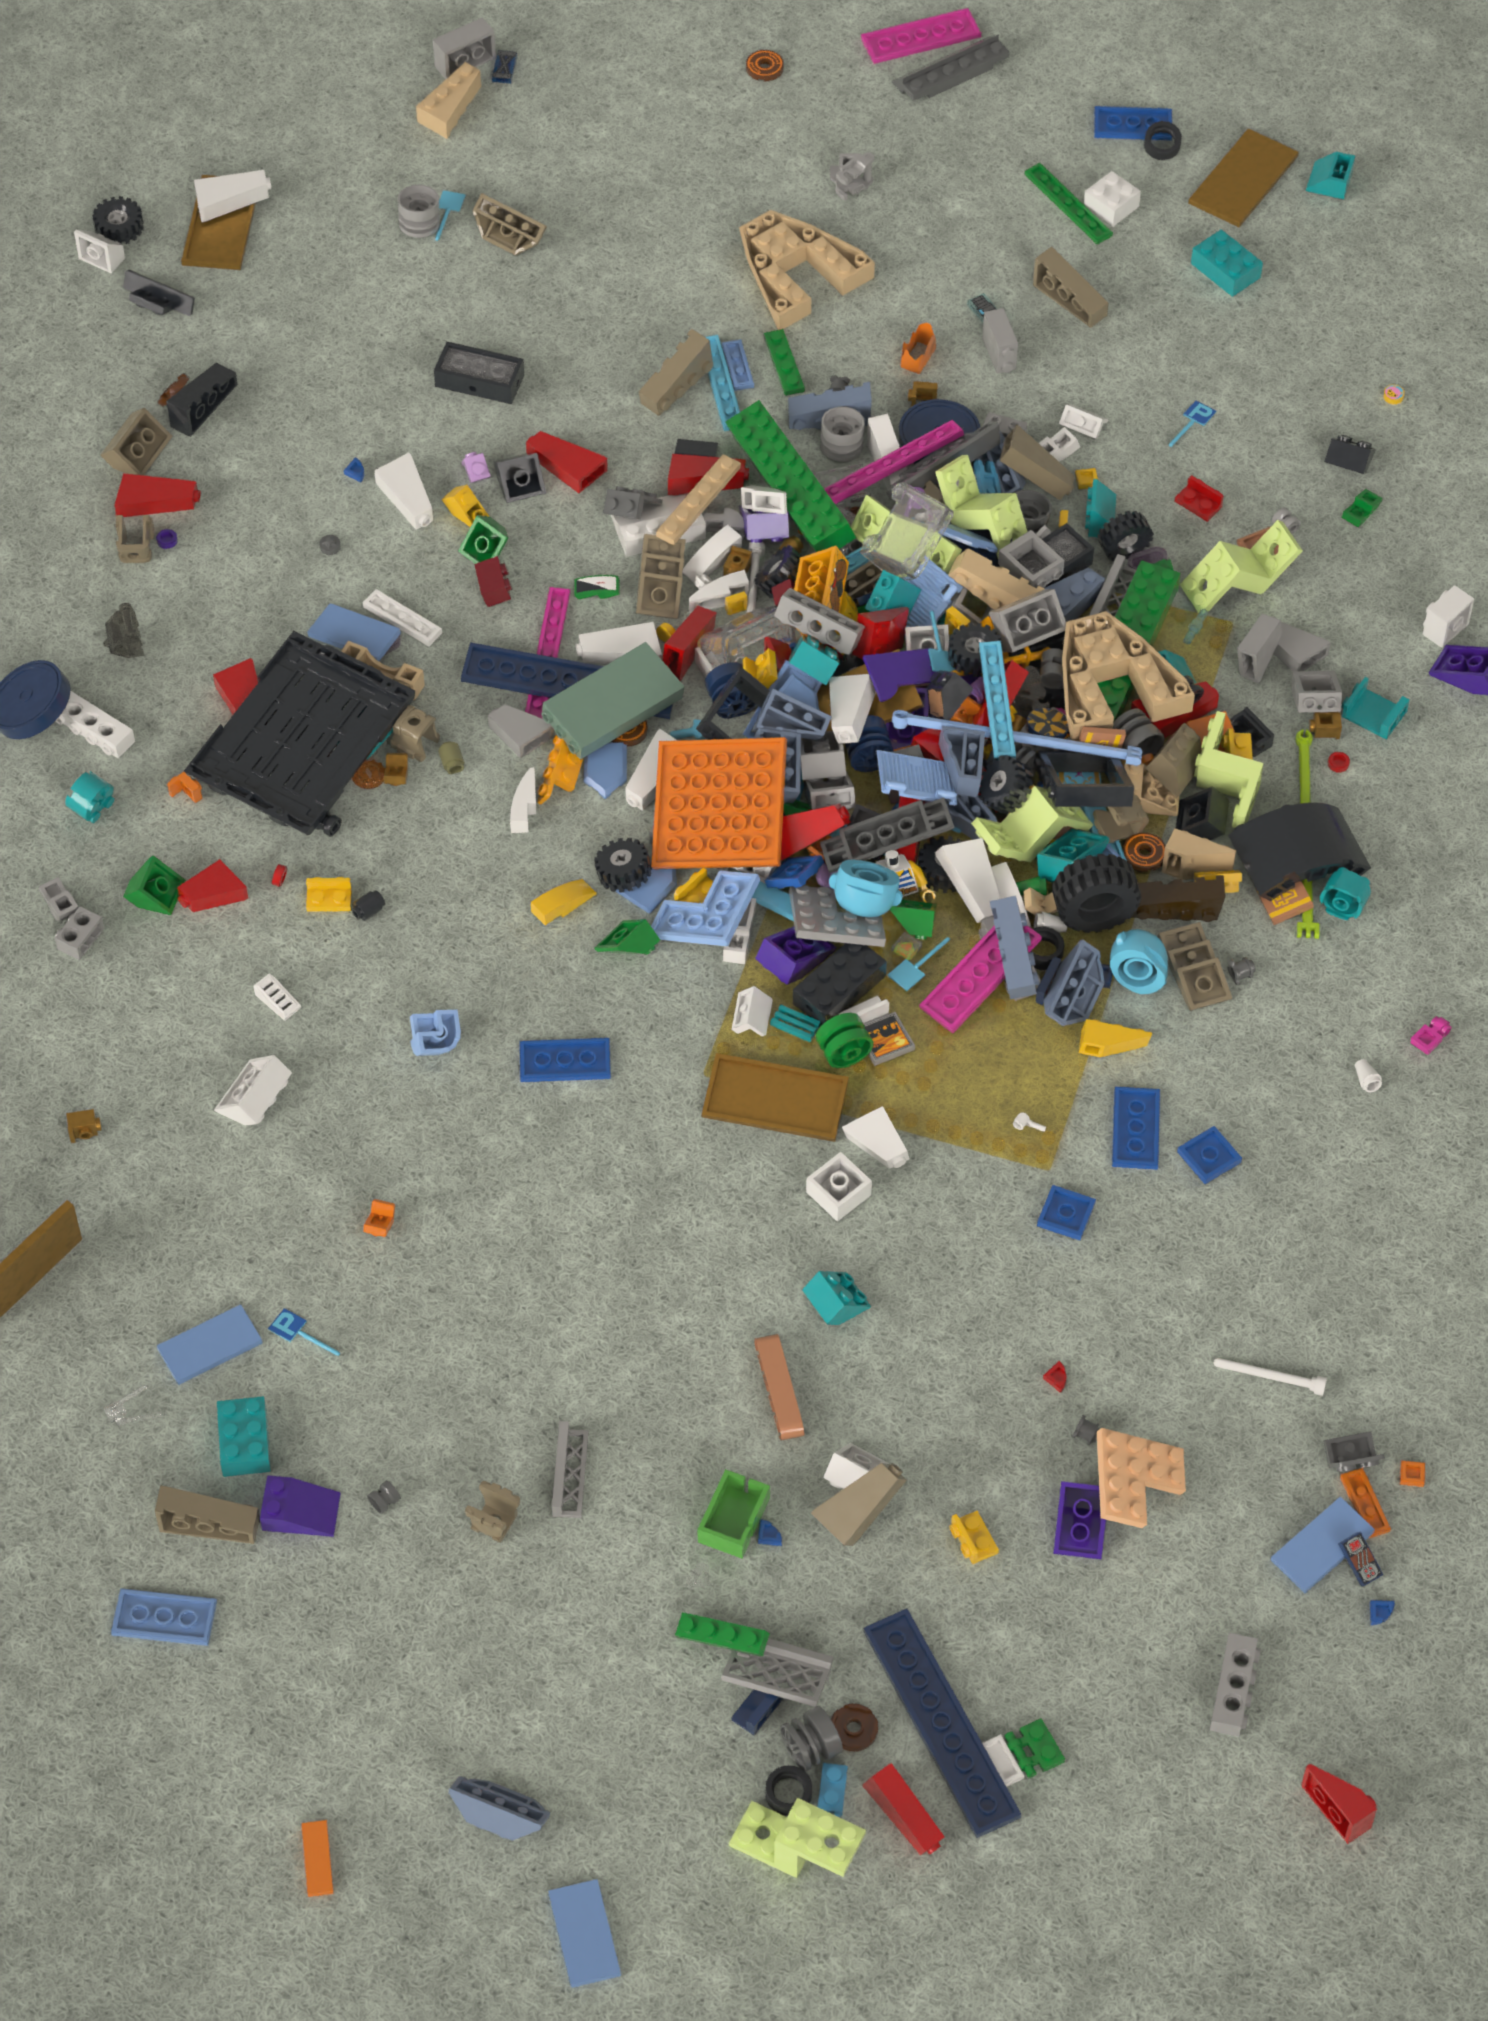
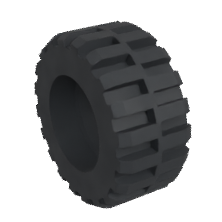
M1097 854V856L1088 855L1084 859L1075 860L1071 865L1068 864L1064 867L1063 872H1059L1052 886L1053 897L1061 921L1075 931L1079 932L1082 930L1084 933L1095 931L1097 933L1102 932L1104 929H1113L1114 926H1120L1126 919H1130L1139 907L1141 892L1132 865L1121 857L1113 854H1108V856L1104 854Z

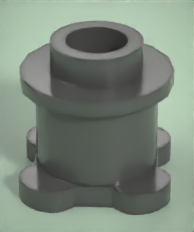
M832 375L830 377L832 384L828 390L833 389V392L845 390V386H848L850 379L848 377Z
M1243 957L1238 962H1234L1233 959L1228 961L1229 967H1227V970L1235 985L1240 984V979L1246 977L1253 978V973L1256 969L1252 960Z
M1082 1415L1072 1437L1078 1436L1088 1441V1445L1091 1441L1096 1443L1099 1423L1096 1425L1086 1420V1416Z

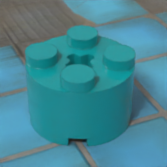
M90 771V774L85 772L72 785L71 790H73L71 797L67 795L65 805L85 820L95 823L101 816L100 811L104 807L108 809L114 803L115 798L112 797L114 788L94 772Z
M1344 867L1339 868L1330 876L1320 895L1321 905L1324 903L1328 914L1342 920H1348L1351 917H1354V919L1358 918L1371 894L1370 880Z

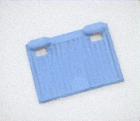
M922 554L903 579L922 589L907 619L906 627L933 626L930 611H934L937 623L953 602L950 600L956 592L960 593L963 589L962 585L948 576L945 571L924 554ZM948 585H949L950 587H949V588L947 589V591L943 594L944 590H945V589L948 587Z
M881 750L876 751L883 793L889 794L891 789L898 790L899 796L931 802L944 797V799H948L949 805H957V793L954 791L945 762Z

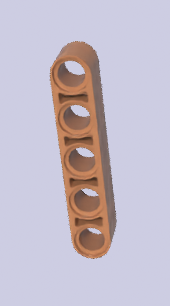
M774 1334L755 1338V1348L759 1352V1355H757L761 1371H764L763 1378L767 1392L769 1391L770 1394L768 1395L772 1412H775L776 1427L781 1434L779 1438L782 1441L804 1436V1427L779 1335Z

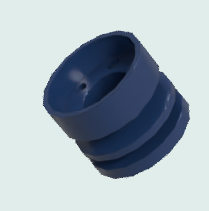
M738 662L721 664L708 673L705 678V686L709 696L712 698V704L731 676L740 668H743V664ZM734 686L717 711V715L724 719L742 716L755 708L756 704Z
M874 715L867 716L859 742L845 743L852 768L860 772L879 770L877 750L894 752L885 721L881 717Z

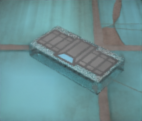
M985 293L967 301V306L983 324L984 312L998 309Z

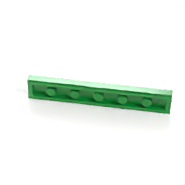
M1041 163L1024 171V175L1097 245L1113 236V232Z

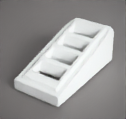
M270 973L254 985L255 995L284 1021L302 1008L297 1000ZM282 997L284 998L282 1001L276 1004V1002L279 1001ZM290 1003L291 1005L283 1011L282 1008Z

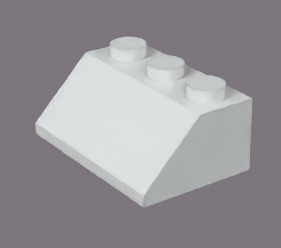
M275 1055L250 1059L214 1111L245 1126L258 1124L263 1120L267 1108L276 1101V1095L288 1084V1078L292 1072Z

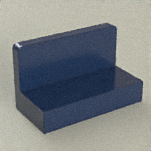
M753 1689L733 1714L731 1720L755 1736L782 1702L783 1698Z

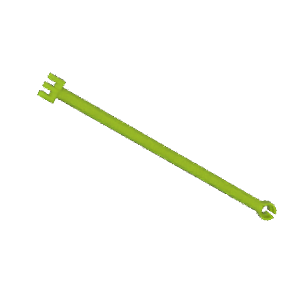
M1304 729L1297 732L1295 737V743L1299 746L1300 804L1311 803L1309 746L1312 744L1313 735L1307 729L1305 732L1306 738L1302 737ZM1307 879L1301 880L1313 902L1312 881L1308 882ZM1312 908L1302 913V922H1297V938L1302 937V931H1305L1306 938H1310L1311 931H1314V939H1319V923H1313Z

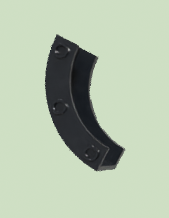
M1325 803L1287 804L1279 809L1258 816L1245 824L1236 826L1234 831L1228 834L1259 895L1269 901L1296 887V882L1307 879L1308 882L1322 879L1327 874H1333L1341 867L1360 876L1371 869L1339 808Z

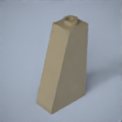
M1016 425L1004 440L1000 461L1055 498L1061 500L1065 495L1068 496L1074 488V475L1020 426Z
M880 1463L815 1508L811 1514L843 1545L853 1546L907 1479L901 1475L903 1471L893 1463Z

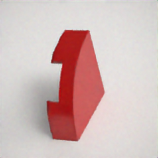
M1058 1361L1043 1375V1379L1060 1393L1066 1385L1067 1376L1064 1365Z

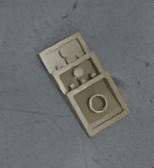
M644 534L636 614L678 619L683 580L685 539H679L675 545H672L656 537V535Z
M1201 922L1161 932L1157 935L1165 946L1168 955V965L1190 1011L1232 1000L1219 958L1215 957L1210 940L1206 939Z

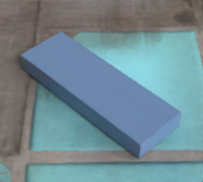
M741 339L722 342L721 346L734 391L754 388L753 378Z

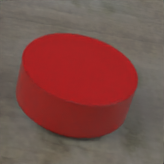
M1334 752L1329 756L1328 767L1332 771L1340 773L1349 768L1350 758L1347 754Z
M277 865L273 874L272 885L282 886L287 874V866Z

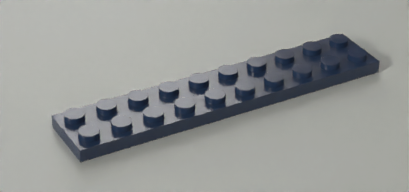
M470 642L461 674V682L552 698L604 666ZM673 704L653 717L670 719Z
M906 1608L864 1627L863 1632L975 1837L979 1838L1020 1819L1022 1814L908 1609Z

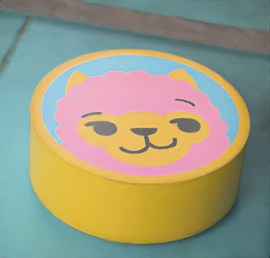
M1389 385L1384 389L1383 398L1389 404H1399L1403 401L1404 390L1398 385Z

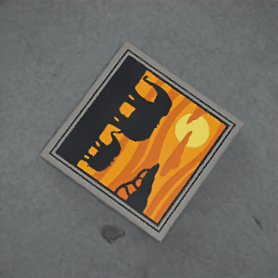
M896 1012L864 1024L865 1029L873 1040V1048L868 1056L874 1066L915 1050V1044Z

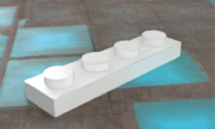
M377 589L363 601V608L393 626L400 628V630L428 647L442 634V628Z

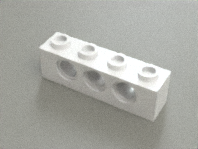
M70 692L67 706L56 722L60 725L65 724L74 734L84 736L91 745H98L107 755L112 754L119 758L135 742L133 730L74 692Z

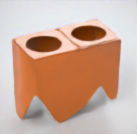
M930 323L920 324L916 332L912 333L909 344L903 342L901 368L920 374L936 350V338ZM917 342L927 345L925 355L922 354L917 360L910 356Z

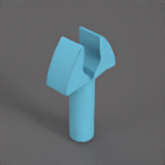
M697 719L693 720L692 728L670 732V736L675 739L691 736L698 738V740L706 739L696 730V727L701 722V720Z

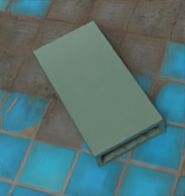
M644 642L543 702L542 717L546 723L551 724L556 735L567 743L570 752L576 754L581 760L682 699L685 687L648 643Z

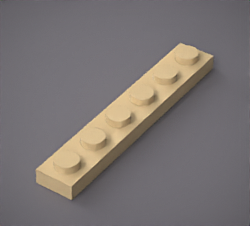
M723 454L656 531V537L675 545L738 472L741 463Z

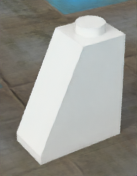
M883 1106L842 1127L848 1140L889 1169L901 1167L910 1159Z

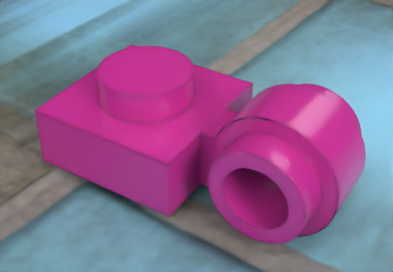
M1436 1016L1429 1026L1424 1024L1411 1037L1410 1043L1429 1055L1442 1042L1443 1037L1449 1034L1452 1026L1443 1017L1439 1018Z

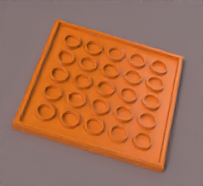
M779 737L659 741L651 867L653 869L780 866L787 739Z

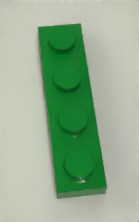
M784 329L765 332L764 339L785 396L805 392V387Z
M684 1612L681 1614L675 1636L681 1639L763 1657L770 1635L766 1630Z

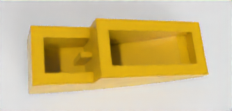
M583 879L574 880L555 887L531 901V912L546 926L558 916L565 917L595 896L596 892Z

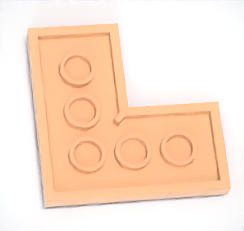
M1105 1428L1097 1431L1100 1513L1102 1519L1143 1528L1147 1525L1145 1486L1174 1494L1186 1492L1183 1448Z

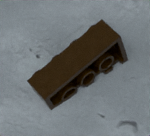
M1217 875L1214 880L1196 877L1194 882H1182V879H1175L1168 884H1163L1162 881L1138 883L1141 901L1131 918L1141 920H1202L1205 922L1218 920L1226 898L1224 875Z

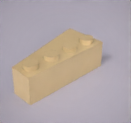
M466 62L462 64L416 106L417 122L448 139L450 132L455 128L459 118L464 114L466 107L471 103L481 87L480 70Z
M966 549L956 557L948 574L958 584H961L994 610L1044 590L1040 586L1035 588L1029 585V580L1023 577L1018 579L1010 575V570L1004 567L993 566L991 560L970 549Z

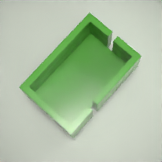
M725 1469L698 1527V1543L743 1559L750 1544L751 1536L753 1537L770 1500V1485L750 1478L748 1481V1493H746V1477Z

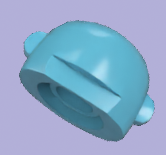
M843 861L838 872L831 874L829 879V885L835 890V897L839 905L846 911L861 917H879L887 913L892 906L899 905L903 897L902 892L898 890L900 878L897 873L868 861Z
M1141 929L1123 931L1117 935L1112 945L1110 968L1116 980L1125 988L1138 994H1151L1161 989L1167 983L1168 955L1164 944L1156 935Z

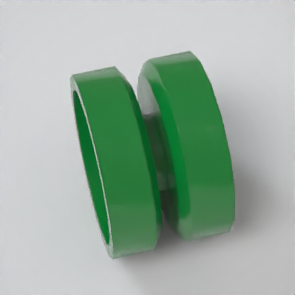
M842 1013L826 1021L816 1033V1041L823 1050L828 1063L833 1068L839 1069L852 1066L863 1060L873 1048V1040L865 1029L861 1018L856 1013Z

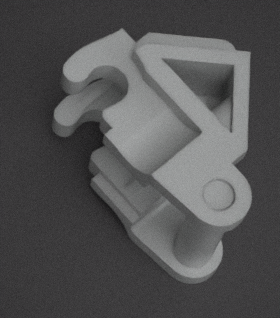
M867 152L863 155L859 153H840L839 165L830 166V180L836 183V194L842 200L846 201L848 199V194L845 192H850L852 195L858 194L860 191L866 190L873 183L872 162L874 161V155Z

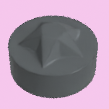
M326 535L319 542L321 552L326 555H334L341 549L340 539L335 535Z

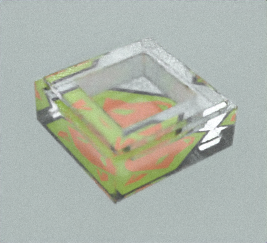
M904 932L892 945L891 951L910 962L922 948V942Z

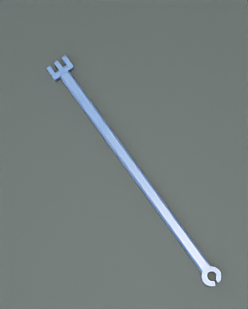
M904 710L893 712L892 723L898 729H904L907 725L941 730L942 726L984 731L985 737L991 738L990 727L909 714ZM1013 731L1014 742L1126 760L1125 764L1138 766L1141 764L1142 749L1139 747L1128 746L1127 749Z

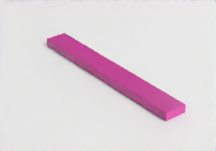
M951 420L824 488L832 501L837 504L964 435L963 429Z
M549 588L537 649L538 655L558 658L571 593L570 589ZM528 694L525 712L543 719V702L550 698Z

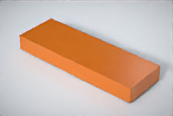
M1360 1468L1341 1474L1340 1479L1355 1511L1375 1529L1369 1538L1390 1532V1525L1364 1469Z
M327 1820L301 1823L308 1897L334 1894Z

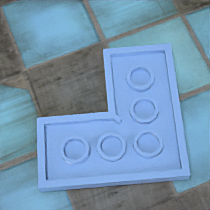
M719 871L703 903L664 900L651 927L660 940L728 946L760 882L759 875Z

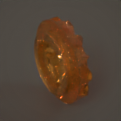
M374 759L372 761L365 760L352 777V780L360 788H376L384 782L385 768L381 762L378 763ZM367 768L372 772L371 778L366 773Z

